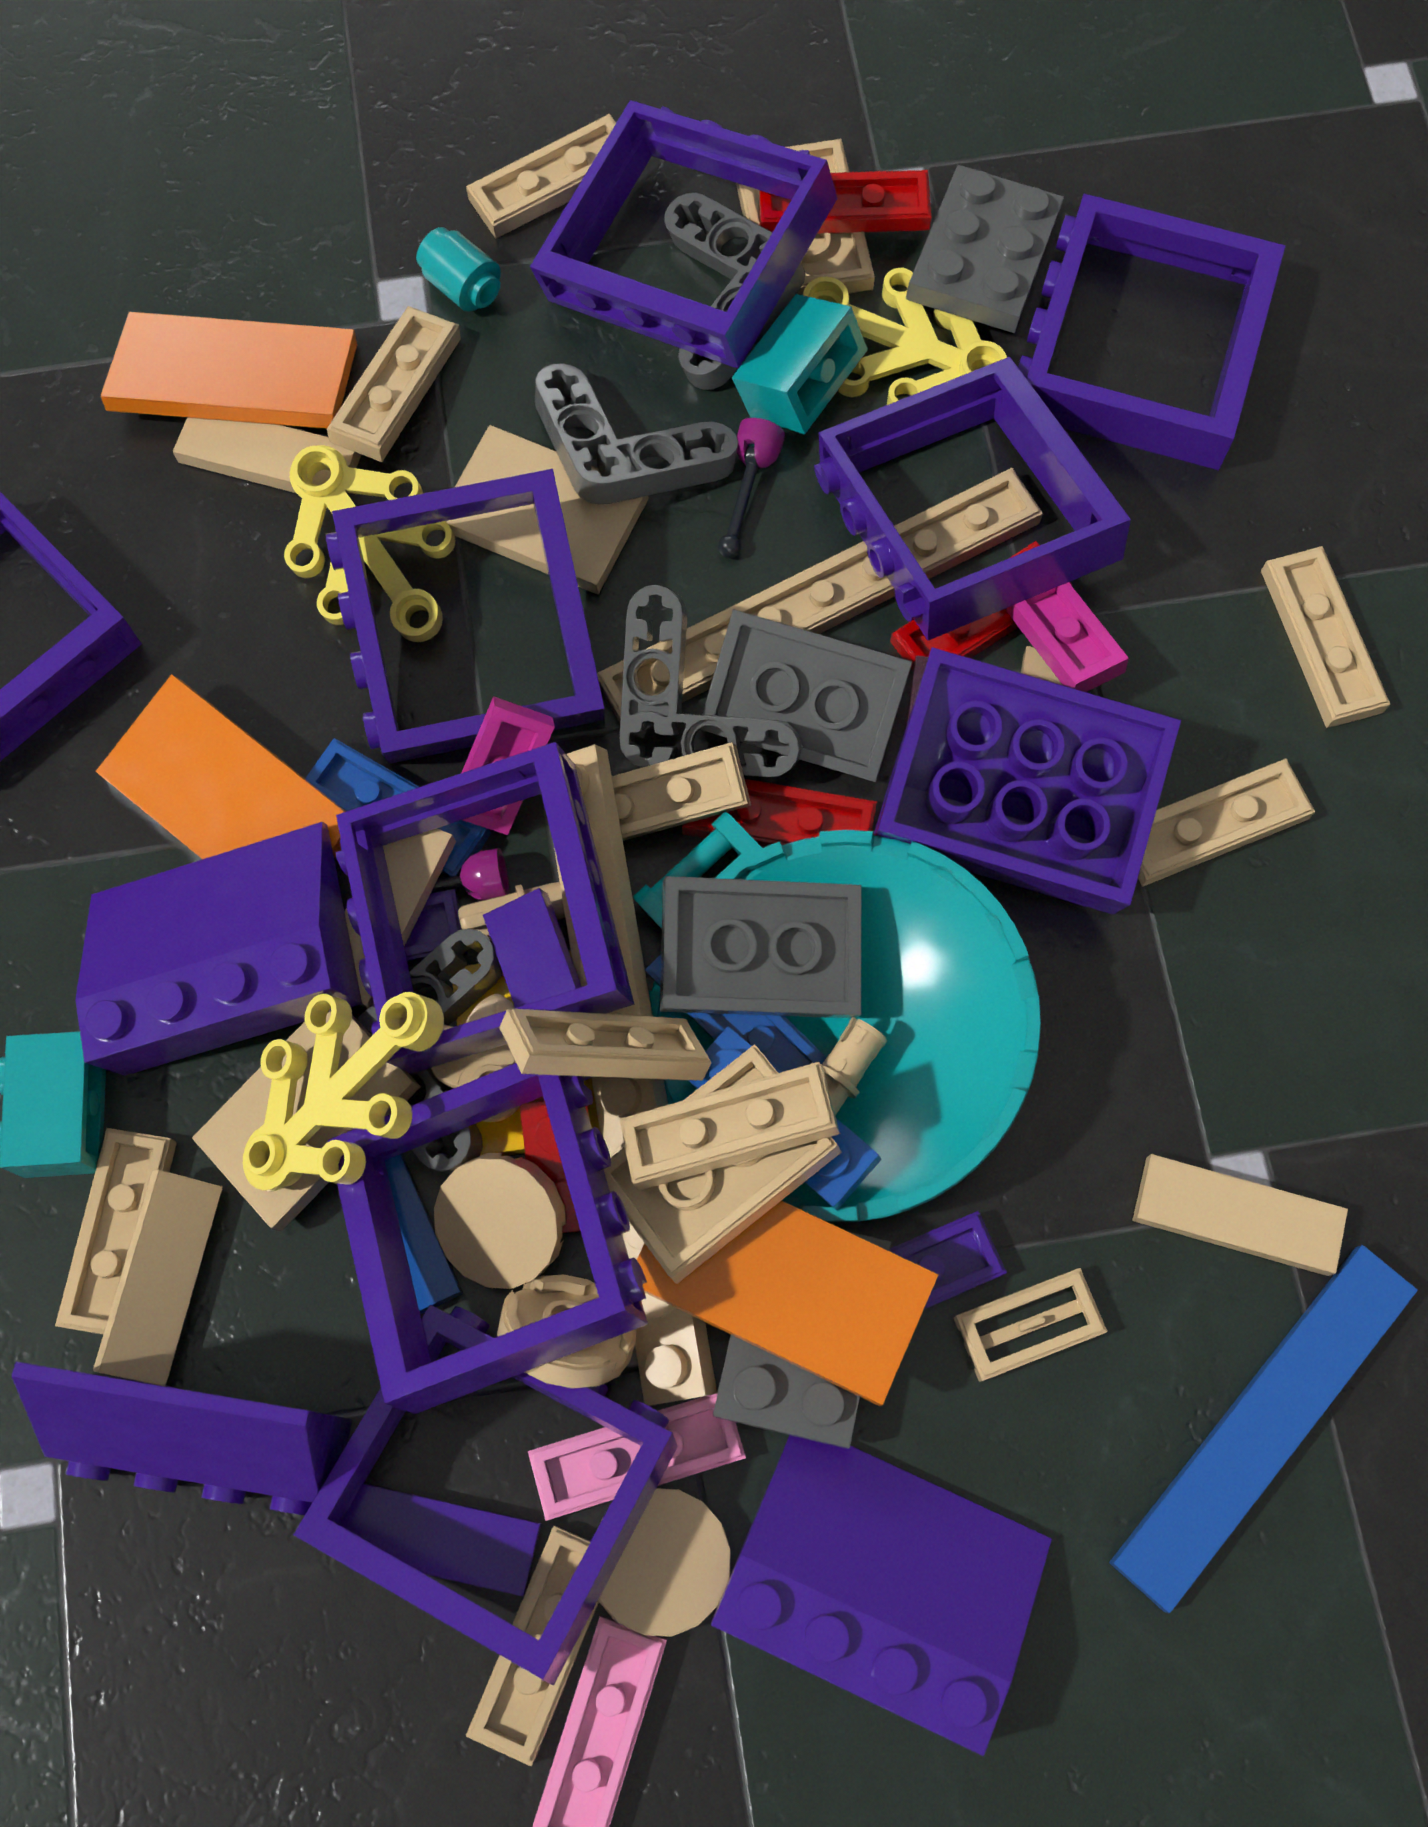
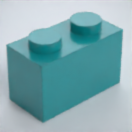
M795 294L732 377L750 418L765 419L777 424L781 428L802 434L808 431L868 350L852 307Z
M80 1031L6 1036L5 1057L0 1058V1093L3 1095L2 1121H0V1168L23 1178L95 1174L104 1141L106 1069L84 1063Z

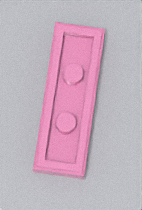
M717 1394L707 1395L658 1411L669 1419L665 1429L673 1433L678 1445L658 1486L746 1458L736 1422L713 1417ZM604 1427L528 1451L545 1520L548 1521L612 1501L641 1446Z
M602 1615L599 1617L532 1827L610 1826L668 1638L641 1635L615 1622L614 1619Z

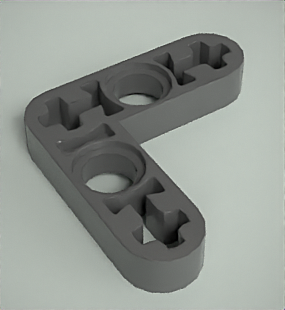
M696 192L683 194L671 202L665 212L664 221L675 246L680 251L731 279L730 283L711 305V307L727 312L772 232L703 194ZM701 219L705 229L709 232L707 237L704 230L693 223ZM687 221L691 222V223H688L685 227H683V225H684ZM735 237L748 239V244L741 253L735 256L720 254L723 245L728 240ZM802 262L799 264L748 355L795 294L800 291L805 282V270ZM679 348L678 358L688 380L697 388L708 390L720 387L737 370V368L718 361L711 363L704 360L698 364L697 361L701 355Z
M552 364L544 367L537 374L535 379L536 409L575 492L585 501L598 505L611 504L718 481L728 477L733 472L738 439L732 429L724 424L700 422L617 440L587 377L581 370L567 364ZM563 396L570 398V405L564 407ZM575 427H583L593 431L595 435L588 439H577L568 435L566 431ZM656 456L667 460L671 465L664 469H653L647 467L641 461L647 457ZM597 459V468L599 472L597 470H591V463L593 460Z
M645 586L637 591L629 601L626 615L619 737L621 750L625 757L634 765L641 767L675 759L674 756L678 749L676 746L654 748L652 757L646 756L644 745L635 744V733L645 731L647 721L654 722L655 733L661 735H678L679 731L676 723H686L681 740L683 756L696 753L694 746L695 736L701 728L708 725L721 729L725 733L728 743H734L739 753L741 744L737 727L742 726L748 727L744 741L759 742L766 740L769 736V730L778 731L779 742L789 744V754L778 757L776 766L767 764L766 754L745 752L744 759L746 765H741L743 775L773 777L780 776L793 769L800 759L802 745L801 738L796 729L787 722L776 719L681 713L687 632L686 604L682 597L673 589L663 586ZM655 596H662V605L673 610L672 621L662 622L659 634V641H673L672 653L660 649L639 651V638L652 641L653 624L649 620L642 619L643 607L653 606ZM654 658L666 664L670 672L668 687L658 695H650L644 692L637 680L640 666L645 661Z
M464 929L455 932L444 940L410 971V977L414 993L425 987H433L438 995V1004L443 1011L444 1025L449 1026L490 990L500 979L503 972L491 938L481 931ZM470 948L479 953L477 960L481 967L475 973L465 969L467 962L463 955ZM441 972L452 977L449 981L458 986V990L455 993L449 985L438 978ZM374 1004L357 1018L371 1035L372 1023L377 1020ZM431 1068L410 1074L412 1077H420L426 1086L424 1100L449 1091L448 1087L434 1076ZM476 1124L454 1132L460 1134L454 1140L458 1151L453 1157L444 1153L438 1154L444 1146L442 1138L414 1148L412 1151L428 1168L451 1175L457 1167L480 1156L483 1148L482 1135Z

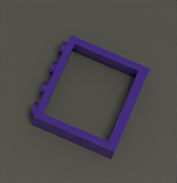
M630 100L530 265V268L548 301L739 369L837 200L828 162L826 159L810 155L809 150L796 151L773 144L760 135L753 134L747 136L724 129L710 120L698 121L675 114L664 106L658 109ZM652 156L791 200L727 312L588 264Z
M1083 194L1077 216L1065 215L1058 237L1056 250L1065 252L1063 262L1059 263L1051 260L1041 296L1051 298L1048 310L1037 307L1033 317L1027 343L1037 345L1034 356L1031 358L1022 355L1018 368L1064 429L1219 470L1235 437L1286 245ZM1086 244L1245 285L1209 416L1047 373Z
M1011 357L819 432L820 463L814 465V470L820 487L824 493L834 494L840 503L841 515L848 531L853 536L857 534L861 536L867 545V553L873 570L878 577L888 578L895 589V598L903 617L908 622L915 620L928 641L1124 558L1131 519ZM994 418L1075 531L935 589L859 472Z
M553 469L332 511L336 532L326 534L328 552L334 571L344 569L348 587L347 592L338 593L339 606L346 630L356 628L361 650L350 653L352 669L358 689H369L373 709L371 712L363 713L365 732L370 749L381 747L382 755L389 764L472 747L486 713L399 731L359 540L361 537L534 504L574 696L525 705L523 707L553 717L554 730L605 720L603 699Z
M1 492L0 535L7 531L73 598L89 617L0 689V761L142 644L124 617Z
M556 742L336 815L342 850L335 853L341 869L349 877L353 897L347 900V913L354 931L361 936L365 956L359 962V973L365 990L373 997L377 1020L372 1023V1036L381 1028L379 1018L384 1004L392 997L401 993H414L383 846L542 794L587 985L513 1009L606 1014L635 1005L574 762ZM506 1011L442 1030L437 1042L427 1050L417 1052L401 1047L387 1063L413 1074L506 1045L507 1042L499 1028Z
M515 1063L412 1105L411 1125L407 1132L397 1139L376 1136L368 1132V1130L353 1129L328 1140V1142L340 1140L357 1144L364 1151L366 1158L364 1172L355 1183L350 1185L337 1183L384 1404L417 1414L648 1324L641 1301L646 1299L642 1284L647 1283L638 1261L634 1257L629 1258L622 1235L630 1231L628 1215L619 1195L615 1191L610 1192L604 1169L611 1166V1157L601 1132L598 1128L591 1127L586 1106L593 1103L592 1091L584 1085L582 1076L521 1074ZM543 1096L599 1297L431 1362L385 1160ZM391 1114L388 1115V1116H385V1118H384L385 1126H386L387 1123L389 1122V1120H390V1118H391ZM344 1154L339 1160V1171L344 1165Z
M429 1305L421 1319L431 1362L437 1359L446 1342L460 1350H465L493 1339V1337L486 1334L490 1328L487 1322L458 1306H455L449 1315ZM525 1372L513 1376L514 1379L641 1446L538 1640L339 1526L361 1485L364 1484L406 1412L405 1410L384 1404L380 1388L295 1531L294 1536L554 1686L678 1447L673 1433L665 1429L669 1419L642 1402L633 1400L629 1409L604 1397L609 1389L605 1384L573 1389L544 1383Z

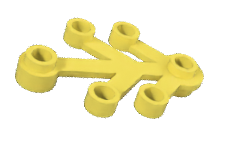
M906 268L890 270L884 277L882 290L883 300L890 307L898 309L905 326L848 304V289L836 278H816L808 283L803 292L804 296L851 306L862 336L892 348L861 358L852 372L859 374L862 378L855 381L846 378L838 389L842 395L847 397H857L864 394L869 387V381L927 363L944 369V371L916 381L907 377L895 380L889 387L887 405L899 401L896 396L900 394H908L910 396L1005 359L1007 356L999 345L990 341H981L972 320L934 308L933 316L935 322L940 327L951 330L958 348L939 341L923 305L906 300L907 291L898 292L892 289L894 285H903L908 288L913 272Z
M314 445L304 448L295 456L290 468L291 485L294 491L302 498L294 538L286 546L284 552L286 564L297 576L302 578L314 577L322 571L325 557L317 542L327 507L331 513L335 510L356 507L347 493L386 497L387 500L397 499L394 497V490L402 483L413 485L409 496L423 494L418 480L411 472L405 470H398L388 474L351 468L342 454L329 446ZM318 471H331V476L327 482L322 485L313 484V477ZM443 521L359 538L363 560L393 602L390 608V618L394 627L409 641L424 642L434 637L440 630L443 620L439 605L428 592L421 589H413L380 540L419 546L427 556L436 559L443 558L449 555L455 546V535L449 524ZM434 530L445 532V539L440 545L429 546L426 544V538L430 532ZM306 549L313 550V559L309 564L305 566L296 565V557L301 551ZM331 563L326 587L317 597V609L329 623L344 625L341 612L337 614L328 612L329 602L333 598L338 597V593L348 591L344 569L334 571ZM420 610L427 611L429 619L423 627L413 628L410 626L409 621L413 613Z
M405 992L392 997L384 1004L379 1018L381 1028L338 1070L343 1036L351 1024L352 1010L349 1003L344 999L328 994L315 996L309 1002L305 1011L306 1026L311 1032L316 1033L304 1105L294 1115L297 1080L304 1074L308 1062L305 1049L299 1044L276 1039L270 1042L262 1053V1072L266 1077L272 1079L264 1125L254 1131L244 1149L243 1169L248 1182L253 1187L265 1191H277L290 1186L298 1181L302 1174L320 1175L328 1182L344 1185L355 1183L362 1176L366 1164L364 1151L359 1145L332 1140L321 1149L307 1147L305 1143L322 1126L368 1130L373 1135L390 1139H397L407 1132L412 1122V1109L405 1099L385 1093L377 1094L369 1101L349 1099L401 1047L419 1052L429 1049L437 1042L444 1026V1015L440 1005L433 999L413 992ZM331 1009L330 1019H329V1021L326 1023L327 1013H328L329 1010ZM285 1055H287L286 1063L282 1068L283 1058ZM391 1107V1118L385 1126V1114ZM344 1154V1165L339 1171V1160Z

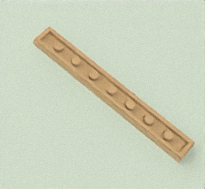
M1010 468L894 527L928 579L1040 524L1043 513L1013 468ZM863 541L687 628L682 703L710 689L733 609L820 634L894 597L895 589L888 578L878 577L873 570L865 542ZM673 641L659 642L647 649H660L672 653ZM649 659L638 669V684L647 694L658 695L664 692L669 685V669L661 660ZM624 660L597 673L600 689L619 722L621 719Z

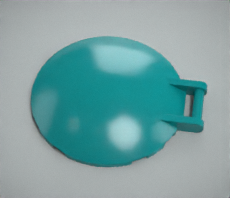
M725 811L711 824L715 829L652 888L646 884L633 896V899L662 929L664 878L666 876L700 878L731 848L739 856L715 878L861 885V1015L856 1019L870 1024L887 1039L886 1044L881 1048L875 1059L872 1060L863 1074L864 1076L856 1086L859 1091L855 1099L847 1097L835 1115L840 1122L876 1151L882 1160L838 1211L805 1183L801 1184L781 1201L826 1222H859L904 1212L938 1197L977 1169L996 1149L1014 1123L1033 1080L1040 1044V1000L1029 955L1015 924L999 901L965 868L945 855L920 843L912 841L909 844L896 839L874 836L873 831L835 830L820 831V836L801 839L785 845L777 842L762 848ZM654 982L652 991L648 990L653 1017L686 1019L704 1051H706L714 1040L687 1013L660 1012V987ZM785 1016L825 1057L831 1053L851 1018ZM664 1079L668 1105L685 1100L697 1090L688 1080Z

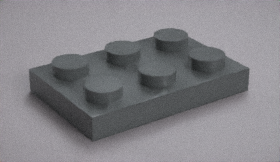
M957 165L909 281L906 300L1015 333L1060 213L1064 196Z
M733 609L703 714L776 719L787 722L796 729L801 738L802 751L800 760L877 782L913 662ZM712 725L700 729L726 737L721 729ZM737 727L740 742L783 755L789 754V744L779 742L778 731L769 730L768 738L763 741H744L748 727Z
M666 876L663 880L660 1012L830 1018L859 1017L861 1015V885Z
M849 1232L887 1251L890 1249L891 1241ZM731 1335L713 1417L849 1449L860 1396Z

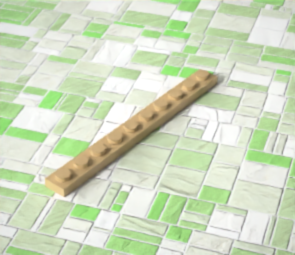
M594 744L567 755L576 767L635 1004L606 1014L653 1017L608 752L606 749ZM556 856L572 961L583 987L587 985ZM592 1077L600 1132L607 1144L610 1157H612L625 1147L619 1119L668 1105L664 1079ZM630 1224V1231L622 1235L629 1258L634 1257L637 1260L644 1241ZM645 1293L646 1299L641 1301L648 1324L636 1329L635 1343L644 1404L650 1406L717 1394L705 1322Z

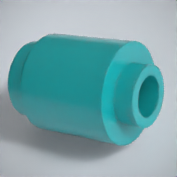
M439 227L432 230L422 240L417 251L416 260L422 268L423 276L466 312L485 308L494 301L500 290L501 269L493 259L456 230L449 231L444 227Z

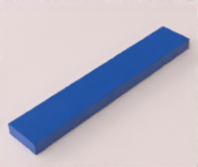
M1364 1245L1355 1247L1336 1271V1274L1332 1276L1109 1563L1162 1611L1170 1614L1418 1290Z

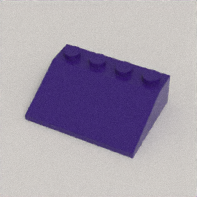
M932 647L887 787L874 836L896 839L909 844L914 841L945 855L968 872L1109 914H1115L1131 905L1181 720Z
M324 822L91 894L75 999L84 1063L126 1076L305 1022L306 1008L309 1002L319 994H328L344 999L351 1008L362 1005L328 825Z
M15 1362L12 1373L13 1382L44 1456L69 1461L66 1475L108 1481L111 1468L136 1472L133 1484L136 1487L176 1492L178 1480L204 1484L202 1498L236 1504H244L246 1491L272 1495L271 1510L305 1515L345 1449L353 1420L313 1411L22 1362Z
M789 1435L729 1577L722 1598L713 1615L711 1626L984 1756L1013 1678L1052 1538L855 1447L850 1446L849 1449Z

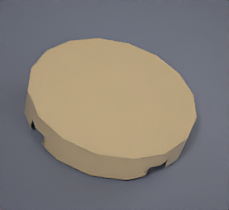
M486 1153L457 1167L441 1185L434 1206L435 1234L445 1257L464 1277L487 1288L512 1289L524 1284L525 1281L530 1282L534 1280L558 1257L563 1241L560 1243L562 1226L566 1224L565 1206L554 1182L535 1163L521 1157L514 1159L510 1156H500L503 1153Z
M568 1275L538 1276L530 1282L525 1281L522 1290L515 1292V1294L512 1290L505 1298L497 1336L598 1298L596 1284L588 1279ZM636 1329L533 1368L525 1373L544 1383L573 1389L600 1386L619 1377L629 1364L636 1343Z
M656 1488L598 1599L599 1603L615 1622L641 1635L674 1636L697 1627L719 1605L729 1581L730 1547L721 1522L703 1501L679 1489Z

